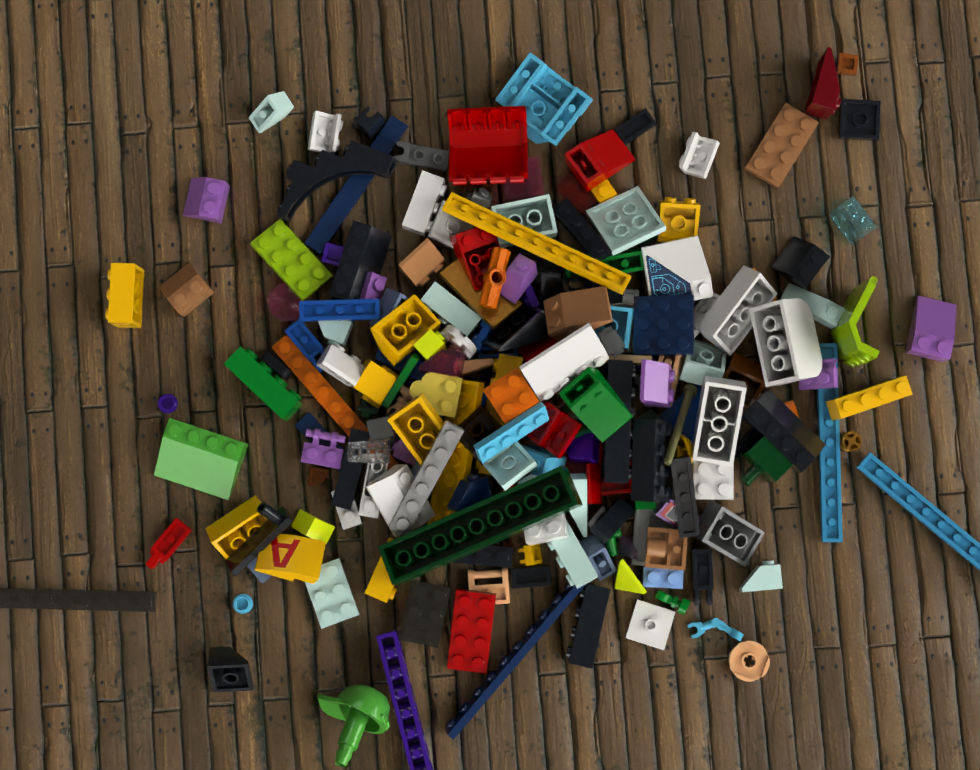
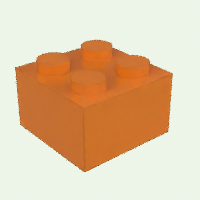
M515 368L483 389V393L504 425L539 403V400L518 368Z

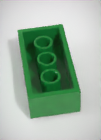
M240 346L226 360L224 365L281 419L288 421L303 405L300 402L302 397L291 388L288 390L286 388L288 384L278 375L273 376L271 374L273 370L263 361L259 363L257 361L259 356L248 347L244 349Z

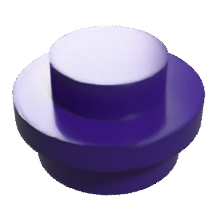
M164 394L158 400V408L163 413H172L178 407V400L172 394Z

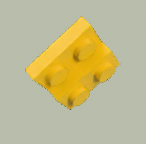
M665 197L664 200H660L658 216L665 224L666 231L657 235V241L669 242L698 236L700 203L696 202L694 198H684V201H676L675 197Z

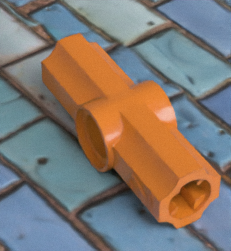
M493 247L487 272L483 276L484 284L478 303L481 307L496 309L502 285L506 281L505 272L511 253L507 249ZM493 273L496 274L498 278L496 283H494L491 278Z

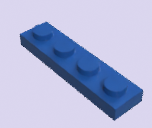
M380 300L299 301L300 322L380 320Z

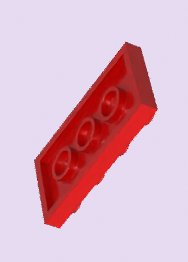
M456 588L447 669L487 674L496 593Z

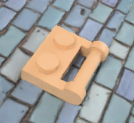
M508 567L483 571L468 569L469 590L496 593L495 604L510 603ZM502 577L503 583L475 585L474 579Z

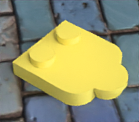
M430 372L425 374L422 380H417L411 384L409 389L412 398H415L423 393L439 415L456 418L463 378Z

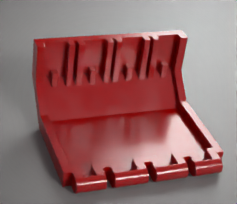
M526 106L447 109L450 140L449 182H453V186L467 185V181H470L471 185L487 184V180H490V184H504L506 179H510V183H524V179H528Z

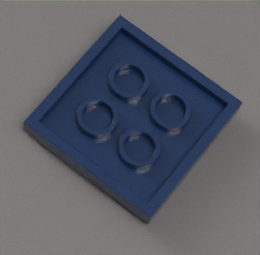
M694 295L634 296L633 355H694Z

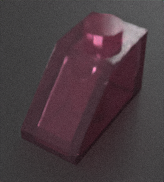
M449 347L448 350L441 349L422 363L418 370L424 374L433 372L462 378L466 356L458 348Z

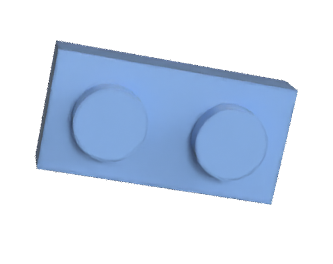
M643 566L642 585L643 587L683 589L684 571Z

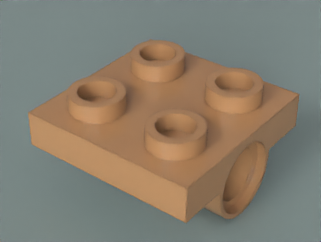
M647 527L644 567L685 571L688 537L680 538L678 529Z

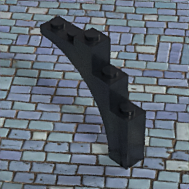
M353 140L345 147L344 158L322 150L321 154L315 159V168L293 160L286 170V178L291 182V185H288L286 189V197L284 202L278 207L277 216L282 221L290 223L295 212L307 197L325 184L345 176L375 175L390 179L398 161L392 155Z

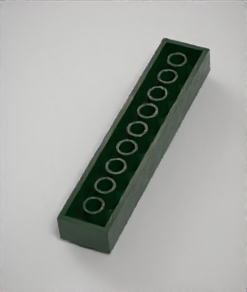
M559 466L378 546L392 585H400L578 508L583 504L568 468Z

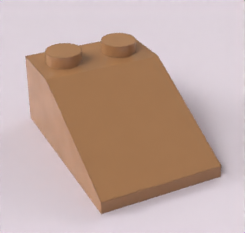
M605 286L560 293L543 301L548 335L557 342L588 323L594 330L613 321L608 291Z

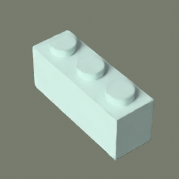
M434 282L421 298L426 307L439 316L438 319L443 325L447 326L449 324L461 331L459 334L469 337L482 321L478 314L437 282Z

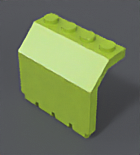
M875 276L870 277L853 288L843 306L845 308L837 326L830 331L834 343H837L839 358L844 360L843 363L851 368L876 359L880 352L861 342L856 327L876 287L878 280Z

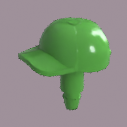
M356 684L348 685L337 698L317 693L316 697L322 711L327 715L345 721L337 742L339 745L335 758L337 766L346 767L353 751L357 750L364 731L382 734L390 727L388 699L373 687Z

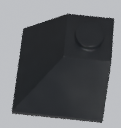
M230 646L210 647L207 668L213 692L254 690L249 663L244 657Z

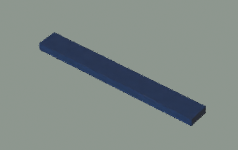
M391 116L370 147L390 155L396 146V142L401 139L408 129V125ZM375 175L350 176L305 241V245L321 255L324 252L326 242L332 240Z

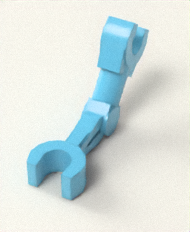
M713 618L703 623L692 622L687 625L688 628L693 626L697 628V633L691 635V638H697L705 633V630L715 627L725 631L738 641H741L744 636L743 633L729 627L718 618Z

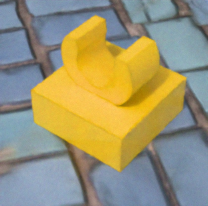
M540 544L525 545L518 550V552H524L525 559L520 560V563H526V566L543 563Z

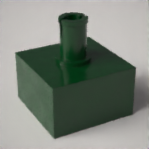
M765 436L757 438L742 454L752 466L740 479L748 487L760 474L769 483L777 482L793 464Z

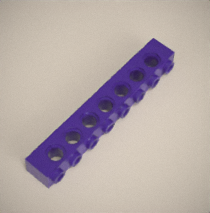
M398 630L378 634L376 638L410 770H433Z

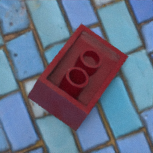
M827 47L819 59L804 114L825 120L831 114L834 115L835 110H838L841 103V98H839L840 87L832 48Z

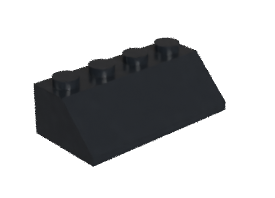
M353 220L329 296L332 299H360L368 271L381 274L392 235L373 226Z
M769 388L742 414L741 418L760 437L765 436L793 464L791 468L797 473H802L816 459L826 445Z

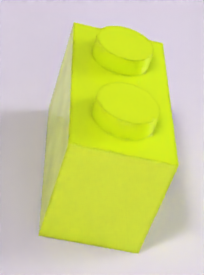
M432 329L413 344L416 351L429 365L447 350L445 338L439 331L434 333Z

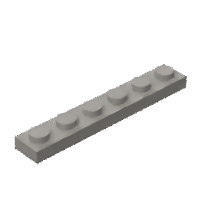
M445 420L394 514L389 528L404 535L410 532L464 433L463 428Z

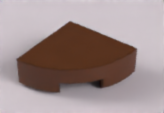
M310 466L307 486H316L324 482L330 473V469Z

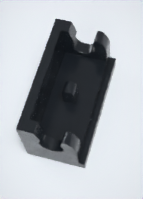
M367 107L358 117L355 116L353 120L357 130L372 141L383 129L385 123L382 114L379 112L375 113L373 117L367 118L366 114L370 111V107Z

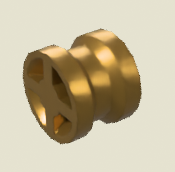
M849 431L840 436V448L842 450L851 452L861 447L862 438L857 432Z

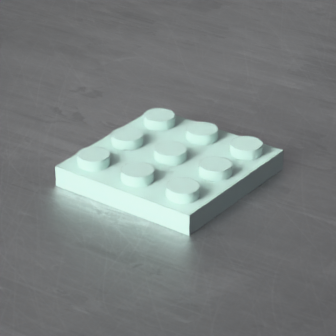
M639 186L586 210L587 217L602 240L612 250L613 256L666 231L665 224Z

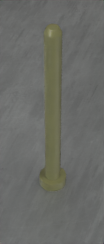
M686 384L683 389L685 395L664 458L666 465L672 463L692 397L696 396L698 391L697 387L692 384Z

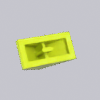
M302 509L299 510L291 525L292 528L305 536L326 542V545L335 529V526Z

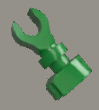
M658 590L655 596L658 600L670 604V607L678 608L677 613L685 615L691 602L685 598L680 601L678 600L679 597H672L661 590Z

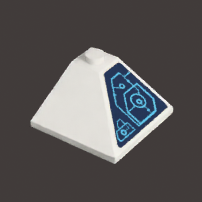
M697 235L641 248L648 296L694 295V301L714 296L711 276Z

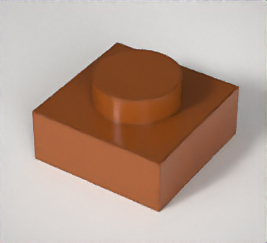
M839 53L836 67L837 74L856 76L859 55Z

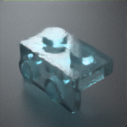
M854 196L829 214L852 245L877 228Z

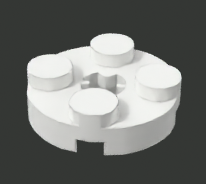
M447 325L441 332V335L445 338V341L451 343L449 347L455 353L461 352L465 358L470 360L477 350L476 346L467 336L463 337L459 334L461 331L456 327Z

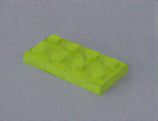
M281 219L250 243L254 250L302 301H305L333 277Z

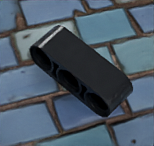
M621 496L589 530L604 544L636 510Z

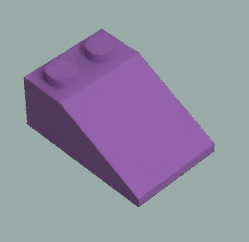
M917 296L905 353L941 362L950 360L955 337L957 305Z

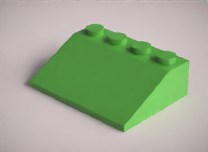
M169 418L162 437L154 476L230 500L249 444Z

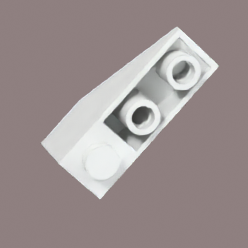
M369 455L359 516L380 519L381 512L365 486L388 470L389 459Z

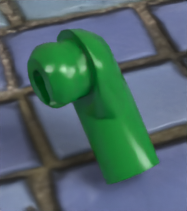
M620 528L606 542L607 552L610 557L618 555L615 538L622 536Z

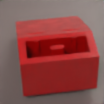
M613 129L578 144L564 154L565 163L587 192L636 160Z
M474 227L449 237L460 264L474 291L483 288V276L487 272L493 247L500 248L495 235ZM493 273L491 278L492 281L496 283L498 278L496 274Z

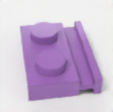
M822 359L820 374L813 378L798 381L799 390L838 388L837 359Z

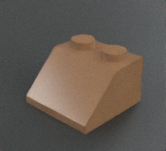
M426 238L398 266L405 277L418 288L419 286L423 287L429 282L430 275L434 272L437 274L444 268L445 258L433 243Z
M190 262L159 286L167 300L183 317L215 293Z

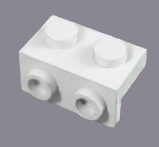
M320 111L313 112L308 150L318 153L324 150L333 154L339 149L340 140L338 136L343 126L341 114L331 115Z
M693 131L691 137L687 140L685 153L679 160V167L684 174L706 179L720 144L718 140L701 137L697 132Z

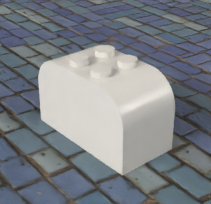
M800 298L781 299L749 309L766 387L809 379L820 374L822 370L820 346L811 309L804 300Z
M704 376L693 435L692 460L733 466L747 389L744 381Z

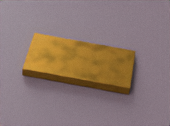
M458 259L439 274L492 330L522 307V303L519 300L515 304L499 295L496 309H489L478 305L482 289L474 291Z

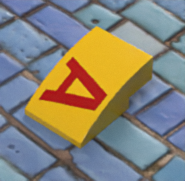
M279 534L263 551L259 552L254 571L289 581L298 579L315 584L320 576L326 542L302 536Z

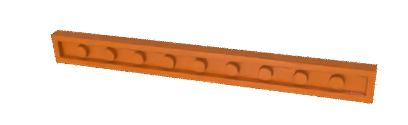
M285 335L272 346V349L348 436L350 435L351 428L369 432L367 426L314 365L308 361L288 335ZM378 439L369 440L365 455L368 459L369 455L389 459L388 470L395 464H399Z

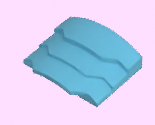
M530 52L496 97L495 101L503 107L526 106L527 137L536 144L551 142L557 146L579 116H582L593 99L578 87L570 84Z

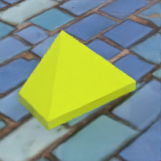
M620 559L618 561L614 589L645 594L647 591L624 559Z

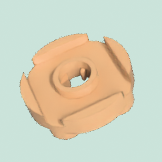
M751 640L738 642L731 649L728 657L729 668L733 674L747 682L762 678L767 673L770 665V659L765 648ZM748 655H751L752 660H754L753 665L745 666L744 658H748Z

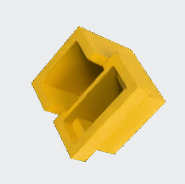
M366 359L363 364L365 367L356 386L351 387L363 394L362 399L379 409L399 375L385 365L380 367L372 360Z

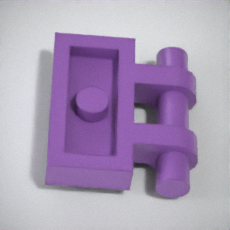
M315 428V430L307 429L306 437H312L313 442H304L301 462L341 469L344 449L337 448V443L345 444L346 436L339 435V432L334 431L332 433L323 432L318 428ZM320 439L331 441L330 447L319 445Z

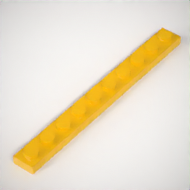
M451 192L443 205L442 211L623 295L632 276L453 192Z

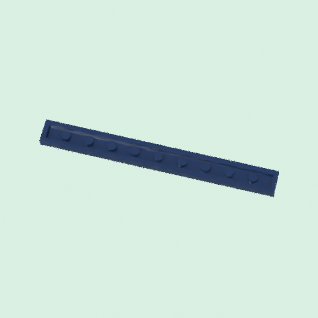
M567 581L564 591L552 599V605L539 614V620L534 625L532 624L527 628L523 639L515 642L511 653L508 656L505 655L500 660L499 667L495 671L492 670L487 675L486 682L474 690L470 701L464 702L459 709L458 715L455 718L452 717L447 722L445 730L449 737L453 740L585 585L577 589L575 585L571 586Z

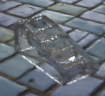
M388 439L348 442V462L390 463V444ZM355 449H358V455H355Z

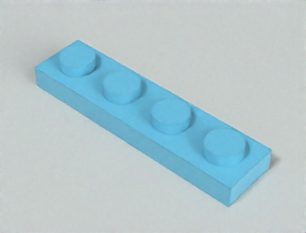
M539 402L473 445L478 459L485 463L547 422L549 416L545 405Z

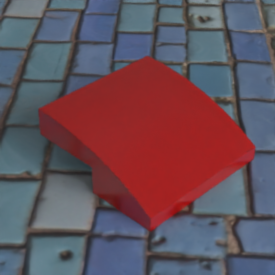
M546 401L544 405L549 420L526 436L561 459L582 427V424Z

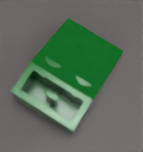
M588 367L559 392L568 407L601 442L608 439L633 417L598 369Z

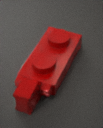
M176 517L150 548L149 554L152 556L146 562V565L150 569H154L159 562L164 564L193 530Z

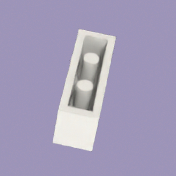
M422 170L402 223L403 229L424 237L426 232H430L433 221H431L432 216L437 214L440 203H438L439 198L444 196L447 189L445 178Z

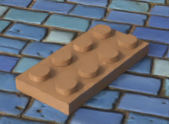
M785 103L744 169L778 189L819 122Z

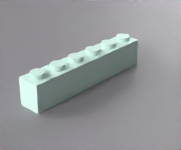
M530 474L517 481L519 485L537 476ZM566 520L569 538L546 543L551 551L555 549L558 557L555 559L560 568L565 567L567 570L566 578L571 586L575 585L578 589L598 578V574Z

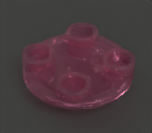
M278 284L268 296L267 303L270 312L279 320L293 321L299 318V301L302 300L287 284Z

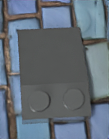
M710 500L700 516V535L694 537L745 567L765 532Z

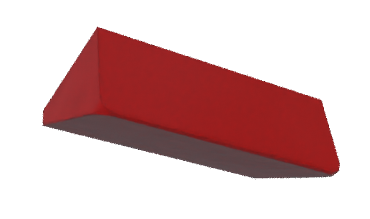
M587 463L585 464L587 504H601L600 464Z

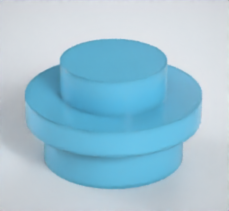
M239 594L233 600V608L237 613H248L253 607V600L247 594Z

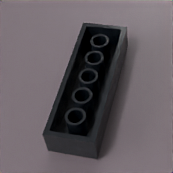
M608 360L605 363L604 378L633 415L632 418H634L635 407L631 406V400L635 398V386H632V380L636 377V366H633V361ZM632 418L602 442L601 483L627 484L632 479V467H629L633 447H630V440L633 439Z

